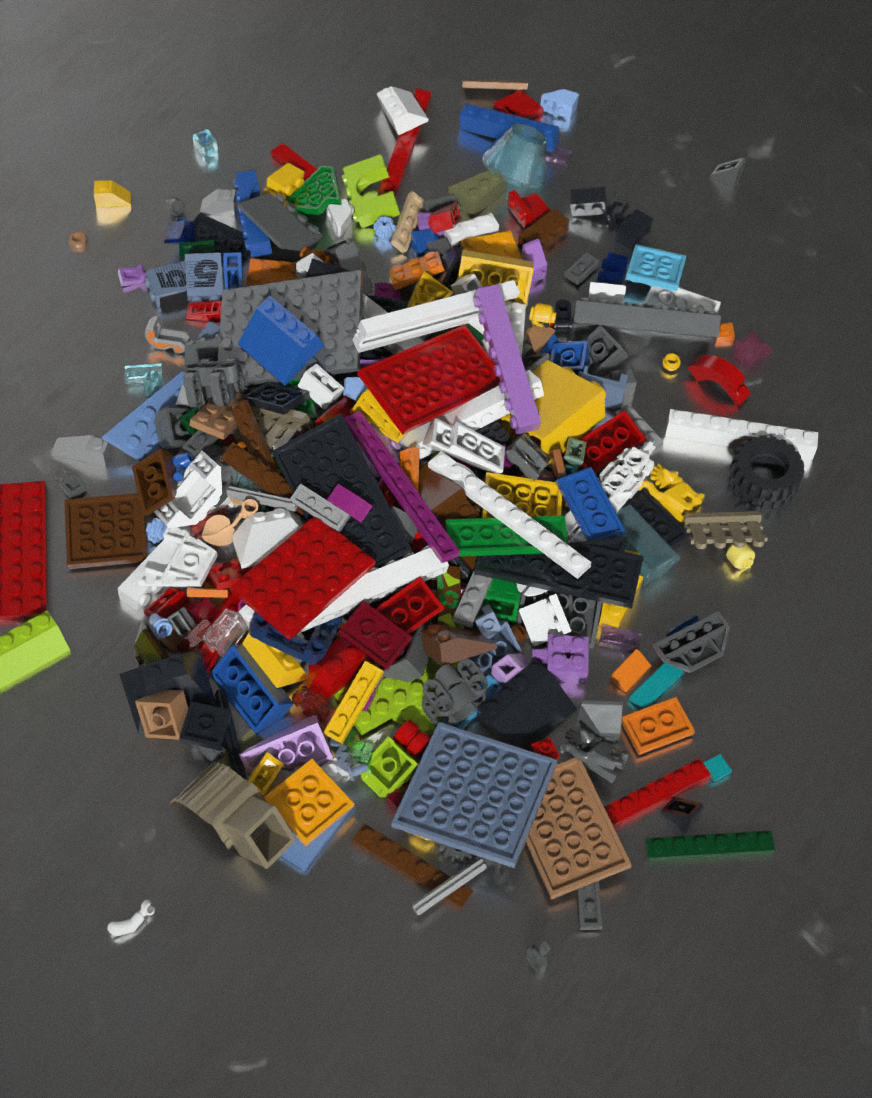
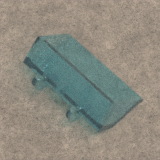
M631 505L620 509L616 513L626 531L625 535H623L627 537L625 550L637 552L644 556L640 575L643 576L642 584L646 587L659 580L681 557Z

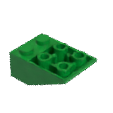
M492 578V583L477 617L484 615L482 607L489 604L497 619L517 624L522 592L520 593L517 589V583Z

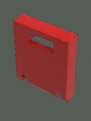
M522 90L494 102L493 105L495 111L513 115L506 109L507 106L515 113L514 116L526 119L535 118L544 111L542 106Z

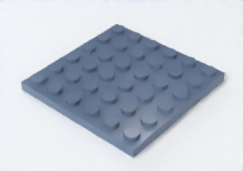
M439 722L392 820V827L515 868L557 767L558 760Z

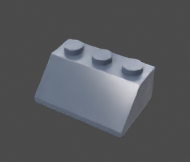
M497 619L502 629L487 636L488 639L497 644V649L467 658L477 665L485 677L491 676L492 666L507 654H523L507 621ZM463 667V671L466 670L470 674V667Z

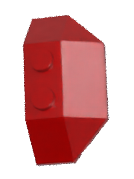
M339 638L329 646L322 660L318 661L316 665L309 664L307 692L322 705L355 679L365 661L372 665L376 662L344 638Z

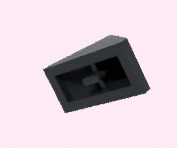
M673 797L661 812L684 832H687L699 819L704 805L700 802Z

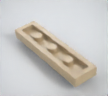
M414 191L408 193L390 242L402 253L408 250L411 242V233L416 228L417 215L421 213L424 201Z

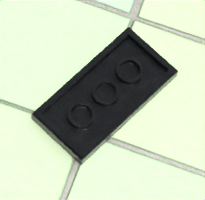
M199 213L181 234V239L187 242L214 240L215 252L221 253L222 258L223 253H241L242 264L251 254L250 250L246 251L244 240H248V238L244 239L243 232L202 213Z

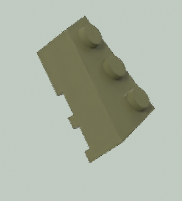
M492 168L448 187V195L455 194L461 208L460 210L475 218L506 191L507 175L496 168Z

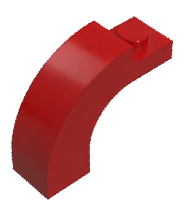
M714 355L698 356L688 366L689 371L697 382L712 380L720 384L736 406L741 405L751 394L743 383L746 378L744 374L732 363Z

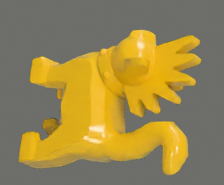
M657 464V467L654 466L653 470H651L650 474L653 476L650 479L656 481L655 485H659V489H668L660 492L648 480H644L639 488V491L642 488H647L650 495L657 499L679 523L684 521V514L682 513L685 510L697 509L705 497L702 493L697 494L694 492L691 486L679 477L677 471H668L660 464Z

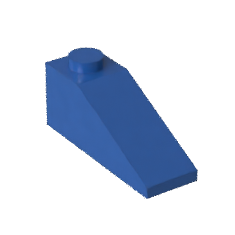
M223 253L225 290L243 287L241 253Z

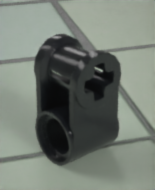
M560 299L555 304L554 312H556L555 323H553V329L555 333L559 331L572 334L571 303L568 300Z

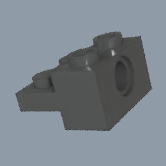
M526 433L520 434L505 451L508 460L515 465L517 464L520 467V471L534 481L540 476L542 470L551 459Z

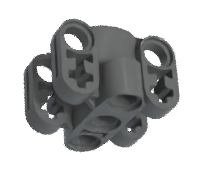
M212 358L201 359L200 362L190 363L185 366L184 387L187 401L191 408H200L202 405H205V400L213 397V401L218 407H227L229 403L235 400L236 394L244 390L245 383L239 358H227L226 361H214Z
M470 659L461 660L455 669L451 664H446L436 672L434 680H428L424 683L422 709L435 727L439 723L437 721L439 716H446L449 721L445 724L451 726L469 717L486 702L485 692L488 687V681L477 665ZM463 667H470V674L466 670L462 671ZM477 681H481L484 687L481 688ZM428 688L434 689L433 692L428 693ZM482 697L483 699L479 703L473 702L474 700H477V698Z

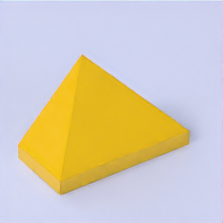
M266 752L248 776L247 781L253 783L263 797L284 764Z

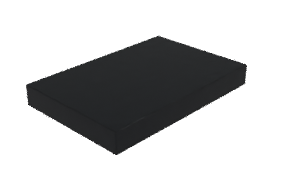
M266 382L242 397V400H248L250 406L283 415L310 399L309 392L271 382Z

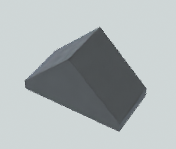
M743 157L719 164L711 175L713 178L734 187L742 176L746 160Z

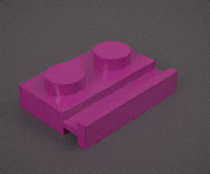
M375 283L374 296L400 300V289L394 290L392 283Z

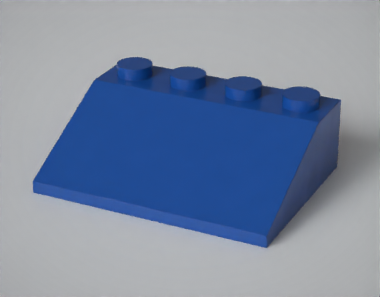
M270 295L256 308L238 342V345L284 386L325 346L312 330Z

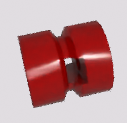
M409 719L398 729L393 736V740L401 747L406 746L407 753L416 759L426 750L431 737L424 731L419 732L420 726L412 719Z

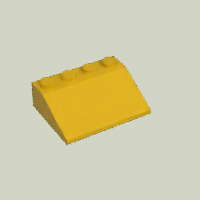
M462 249L457 280L464 275L475 274L482 287L514 280L520 293L517 298L506 300V302H517L527 305L534 264L532 261Z
M486 472L484 483L528 516H561L562 493L556 482L534 481L530 478ZM481 507L482 518H496Z

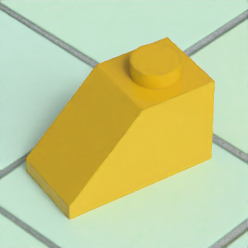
M112 180L94 181L96 208L131 207V192Z

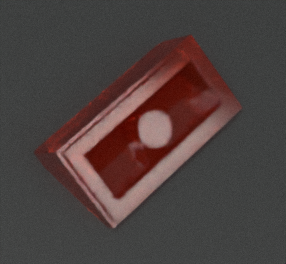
M204 618L177 645V649L181 653L193 651L215 627Z

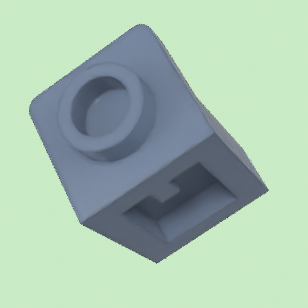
M489 604L482 607L484 615L475 619V622L481 634L487 637L502 628Z

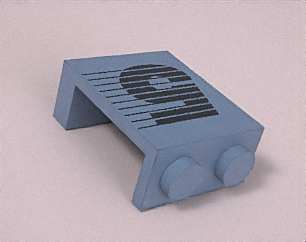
M221 253L185 254L187 301L192 303L202 302V300L220 301L223 296Z
M184 261L146 270L147 278H144L146 288H150V299L152 302L155 301L157 308L161 307L159 298L187 291Z

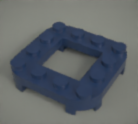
M254 611L249 623V634L252 638L258 639L299 660L305 661L310 665H316L318 661L325 657L343 615L316 626L310 640L307 641L296 635L291 640L287 639Z

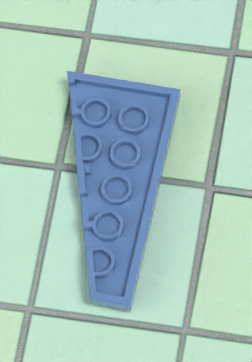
M181 371L108 431L102 439L139 462L157 450L162 449L158 444L154 420L157 412L164 408H179L175 404L181 387L184 385V375L186 373Z

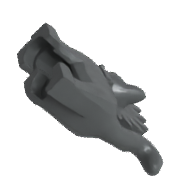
M570 728L565 736L569 740L568 743H561L558 746L559 753L570 752L575 758L584 762L590 770L612 783L617 777L613 770L615 767L623 769L630 754V751H621L610 743L603 741L601 737H597L595 733L587 732L584 729H581L579 733Z

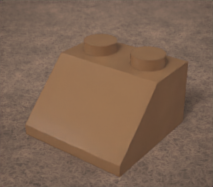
M164 690L135 701L146 738L179 740L188 711L183 691Z

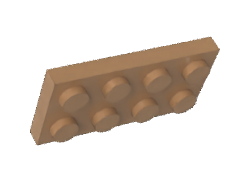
M238 392L235 400L229 403L227 407H218L213 399L210 400L190 419L189 426L224 440L237 427L231 409L242 401V397L246 394Z

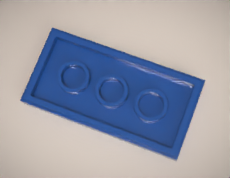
M592 467L556 480V484L586 541L625 535L626 531Z

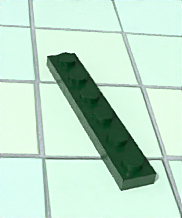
M772 830L645 839L648 861L774 854L775 852Z

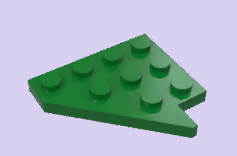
M321 165L286 201L293 204L299 213L316 215L322 214L330 204L341 205L342 200L334 167Z

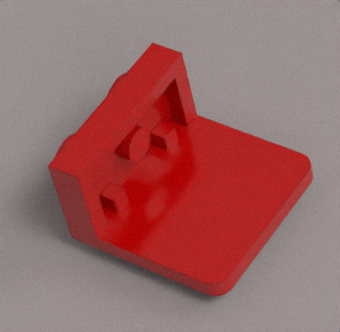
M515 190L508 193L507 206L524 229L530 227L551 211L537 193L523 198Z

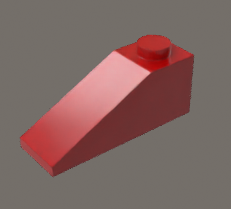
M457 202L431 213L428 225L430 229H433L434 233L453 229L461 220Z

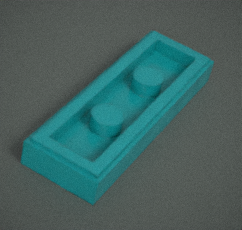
M664 663L629 697V701L640 710L652 706L683 675L684 671Z

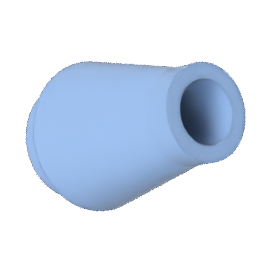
M152 614L149 617V623L155 636L165 638L171 634L172 624L168 619L158 614Z

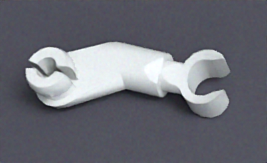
M143 901L141 910L138 913L136 912L131 919L110 922L107 927L108 931L113 936L135 932L145 920L144 917L146 915H153L155 913V908L149 906L151 901Z

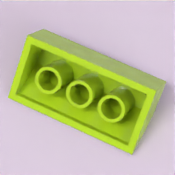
M48 611L0 636V691L71 652L58 625Z

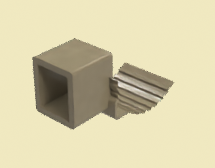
M212 762L171 801V803L175 801L187 806L205 822L211 824L228 849L234 845L242 857L266 869L296 841L294 834L278 809L263 801L257 787L220 762ZM264 822L267 829L253 841L250 834Z

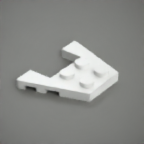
M167 527L163 534L164 539L178 543L179 546L164 572L144 567L137 580L138 585L201 587L218 556L217 551L201 540H196L184 529Z

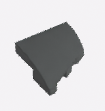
M216 334L215 338L209 340L204 337L198 341L186 342L185 366L190 363L200 362L201 359L212 358L214 361H218V348L222 335Z

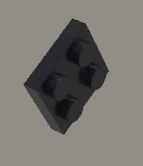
M191 701L179 736V742L221 751L232 710Z

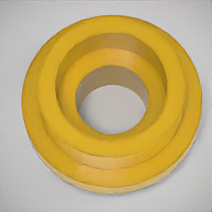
M673 353L667 354L662 361L663 367L670 371L677 370L681 364L679 357Z

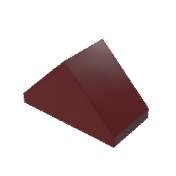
M191 597L183 606L198 625L207 630L218 612V609L207 597Z

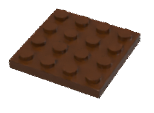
M138 493L64 500L68 569L141 563L147 558L145 516H143Z

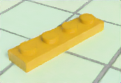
M367 661L363 663L323 734L341 744L344 743L384 673L383 670Z

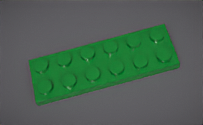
M565 515L531 517L568 544ZM497 518L446 519V533L460 551L459 556L544 554Z

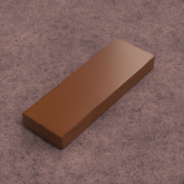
M560 450L549 451L555 480L566 476ZM562 495V507H567L568 505Z

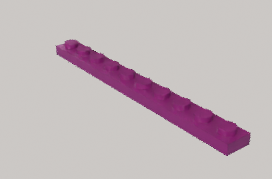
M361 411L344 417L356 442L439 561L444 563L458 557L460 551Z

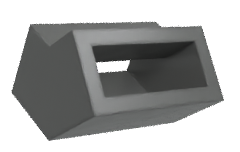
M185 607L168 617L181 639L198 628Z

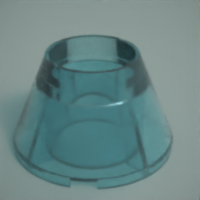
M514 124L484 152L482 157L483 163L494 175L497 172L504 177V181L523 188H539L541 184L544 185L547 177V139L539 130L529 125Z

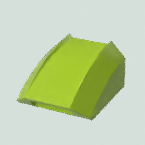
M388 736L364 762L368 771L362 773L361 778L379 797H387L390 793L404 785L415 774L419 763L395 740Z

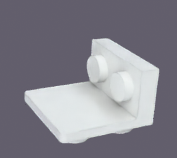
M557 594L519 610L533 646L547 642L548 634L565 635L571 632Z

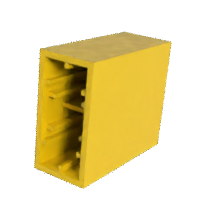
M549 360L532 372L541 380L544 393L543 396L534 400L541 424L538 430L525 433L548 456L549 451L559 449L562 454L566 450L568 437L579 440L606 418L605 390L598 382H589L576 375L569 367H560ZM509 413L496 421L504 427L513 442L520 434L516 435L515 428H511V415Z

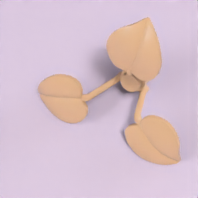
M245 478L237 486L261 492L260 487L248 478ZM230 498L234 505H242L236 520L230 524V520L225 516H212L205 523L201 535L202 538L216 546L231 544L233 542L231 536L236 531L233 527L236 526L241 518L246 519L248 516L257 513V502L252 499L244 501Z

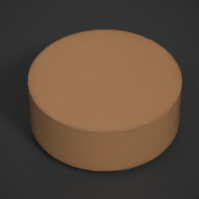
M80 231L71 233L69 236L70 246L76 249L86 246V235Z

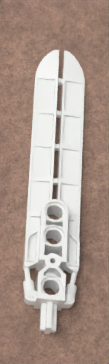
M651 441L646 442L640 450L635 447L624 449V452L617 457V460L609 463L599 475L598 480L616 513L639 490L645 477L654 468V461L650 460L649 457L656 447L653 446ZM570 510L565 515L567 538L570 539L568 543L586 541ZM517 584V589L520 593L527 587L526 585ZM529 587L524 595L535 596L548 590Z

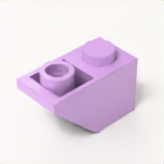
M522 653L507 654L492 666L491 677L504 686L531 662Z

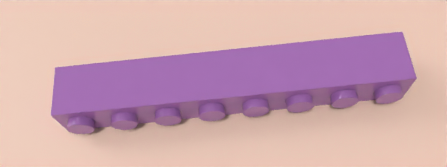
M499 284L476 289L475 296H473V303L475 308L478 307L479 323L480 325L483 324L485 329L483 335L485 341L490 346L488 349L489 356L495 362L494 372L500 379L501 394L504 393L506 398L504 404L506 411H509L511 415V428H515L516 435L538 430L541 420Z

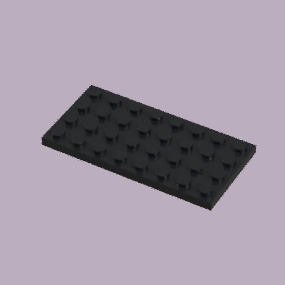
M342 414L272 451L293 494L298 486L302 484L327 500L336 485L340 484L372 505L362 523L350 516L340 533L375 560L373 568L377 567L379 569L384 567L389 561L398 560L413 551ZM301 509L307 522L314 517Z

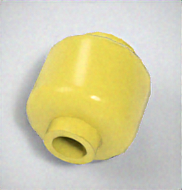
M746 542L743 548H737L731 543L727 547L726 557L736 569H747L754 563L755 552Z

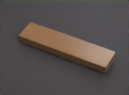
M462 79V87L527 90L528 82L526 80Z

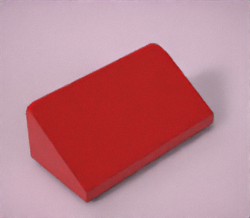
M169 587L144 611V614L148 617L152 614H158L168 619L170 615L181 609L189 599L183 590Z

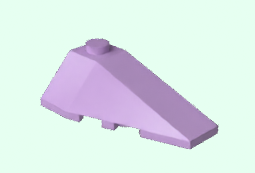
M317 715L296 722L239 753L247 773H251L266 752L284 764L282 768L287 769L302 767L311 759L318 765L333 759Z

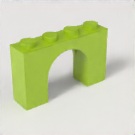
M381 154L343 167L345 175H342L344 184L348 185L345 189L348 197L352 198L349 200V203L352 205L353 210L355 209L353 216L355 222L360 223L361 228L377 223V219L380 216L393 218L401 215L393 191L374 198H364L361 196L362 191L368 185L389 178Z

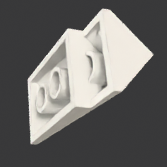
M437 418L433 420L422 443L423 446L438 452L442 451L452 458L489 473L501 474L503 472L504 446L458 422L450 426Z

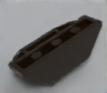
M145 620L142 621L133 646L135 652L133 658L136 664L144 666L169 658L170 656Z

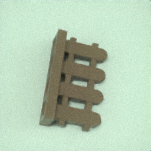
M251 406L268 449L272 448L273 445H275L274 449L295 439L304 430L310 431L314 428L307 413L291 409L283 415ZM236 427L233 437L237 442H242V435L239 428Z
M760 511L684 513L683 528L686 530V533L691 534L690 544H694L698 549H705L707 544H714L716 548L722 549L726 547V543H733L735 547L743 548L745 542H752L755 547H763L764 543L768 540L767 535L762 534L763 525L761 524L762 515ZM723 532H729L730 536H724ZM743 532H748L749 536H744ZM704 533H710L711 537H705Z

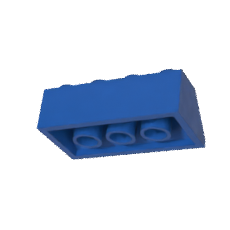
M232 645L210 673L220 688L226 690L230 701L255 733L261 732L282 719L294 704L281 687H275L244 645Z

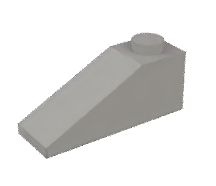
M94 435L57 438L51 451V455L103 467H106L112 453L110 443L102 439V437Z

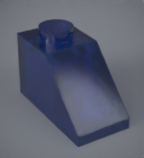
M176 218V222L169 223L164 244L195 242L193 221H187L186 218Z

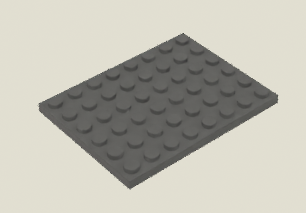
M362 270L223 290L220 334L222 337L218 348V361H226L227 358H239L245 386L265 384L266 382H280L238 345L256 308L270 295L312 330L325 345L291 380L302 379L305 371L315 364H318L329 375L359 371L360 353H358L352 340L355 333H357L356 330L360 320H362L364 275Z

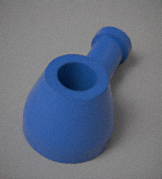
M189 452L179 453L172 458L173 464L176 467L173 478L176 481L183 479V472L194 460Z

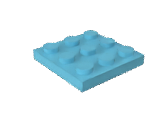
M636 244L625 280L677 291L686 256Z

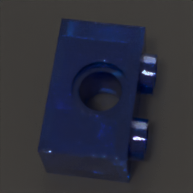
M608 252L607 259L603 258L601 264L603 271H599L597 281L600 283L622 285L629 257Z

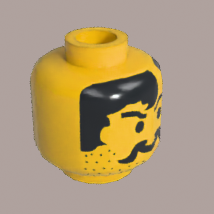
M536 303L535 306L531 307L529 320H532L534 326L548 328L551 323H555L556 312H553L552 305Z

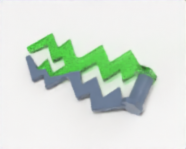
M350 730L343 744L327 736V740H330L329 746L339 747L335 754V758H339L335 765L348 772L352 781H354L355 776L366 771L369 774L372 773L369 764L373 752L363 751L366 746L365 742H352L357 735V731ZM347 749H354L351 758H358L357 763L361 765L352 768L354 763L346 762L350 757V753L345 751Z

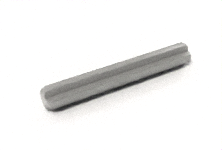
M229 486L226 490L227 496L230 498L244 501L252 499L257 504L283 508L289 511H296L298 508L297 505L289 500L290 498Z
M478 858L413 903L412 908L417 915L422 914L484 871L487 866L484 860Z

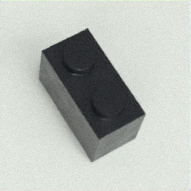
M605 187L572 189L570 200L572 217L607 214Z
M636 209L632 214L627 215L622 224L620 223L617 226L615 241L633 250L635 245H638L651 231L653 218Z

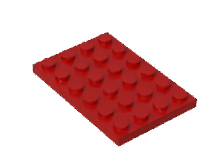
M313 517L230 586V591L287 639L291 640L375 566V560L341 533L320 519Z

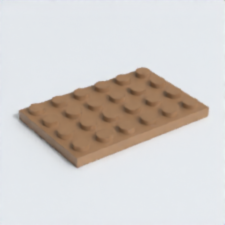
M573 758L557 764L525 842L551 899L631 868V862L582 761Z

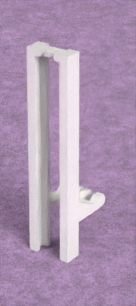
M514 280L499 284L507 313L510 312L512 306L511 304L507 305L506 300L517 298L520 293ZM476 290L360 320L356 330L357 333H355L352 341L358 353L467 323L483 334L485 329L483 324L480 325L479 310L478 307L475 308L473 303V296H475ZM485 342L486 346H488L487 348L489 349V343Z

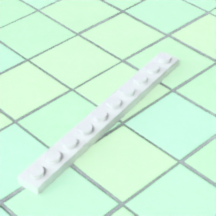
M441 451L428 462V467L431 470L462 487L466 496L577 579L591 567V561Z

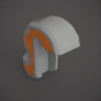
M159 316L152 317L149 320L144 332L147 341L153 347L161 350L172 348L175 353H184L185 343L190 342L191 339L185 331L161 328Z

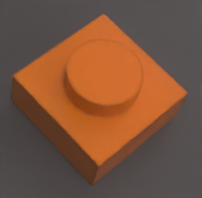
M720 323L719 337L716 338V342L734 341L733 324Z

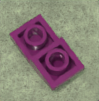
M340 484L336 485L327 501L360 523H362L372 508V505Z

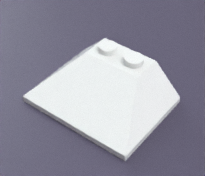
M201 450L183 472V479L178 481L175 499L154 511L155 514L169 528L195 525L207 516V511L219 502L222 495L221 467Z
M283 508L265 513L257 512L254 515L248 516L231 536L241 569L256 566L306 524L307 521L293 511Z

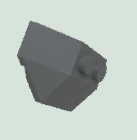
M718 611L652 645V648L664 663L691 673L724 655L730 625Z

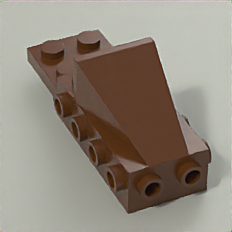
M428 463L420 467L418 493L445 531L446 519L480 518V510L476 505H471L468 502L469 498L465 495L462 487L431 470L428 467ZM460 556L468 567L474 571L478 556Z

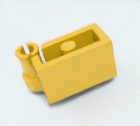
M289 163L285 164L267 177V188L264 189L263 195L267 193H280L285 197L291 196L304 183V171Z

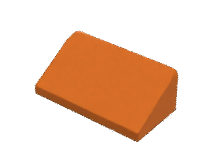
M636 649L614 671L610 681L627 693L650 669L651 665L642 653Z

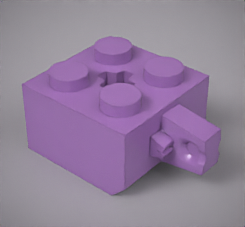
M548 634L545 648L532 649L531 662L536 659L540 664L546 666V669L557 682L586 684L589 637Z

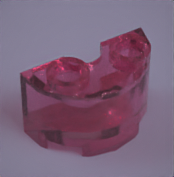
M753 331L745 339H739L735 342L732 356L747 369L755 364L759 358H765L772 354L773 349Z

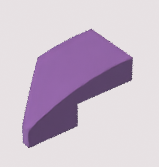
M138 264L137 268L118 269L121 286L144 283V278H147L146 270L143 269L141 264Z

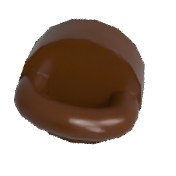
M519 624L510 626L518 644H521L528 636L526 628Z

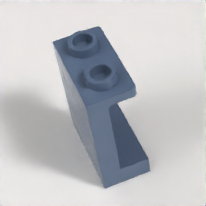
M585 365L584 371L579 372V377L589 382H598L603 387L606 393L605 409L612 411L621 409L629 375L621 374L618 382L588 374L589 366Z

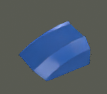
M588 340L554 343L552 345L550 361L560 367H569L579 376V372H583L585 365L588 366L589 363Z

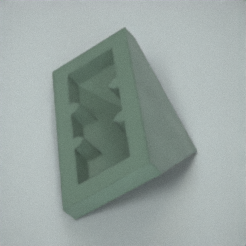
M568 437L564 459L571 465H576L577 470H579L584 461L587 442Z

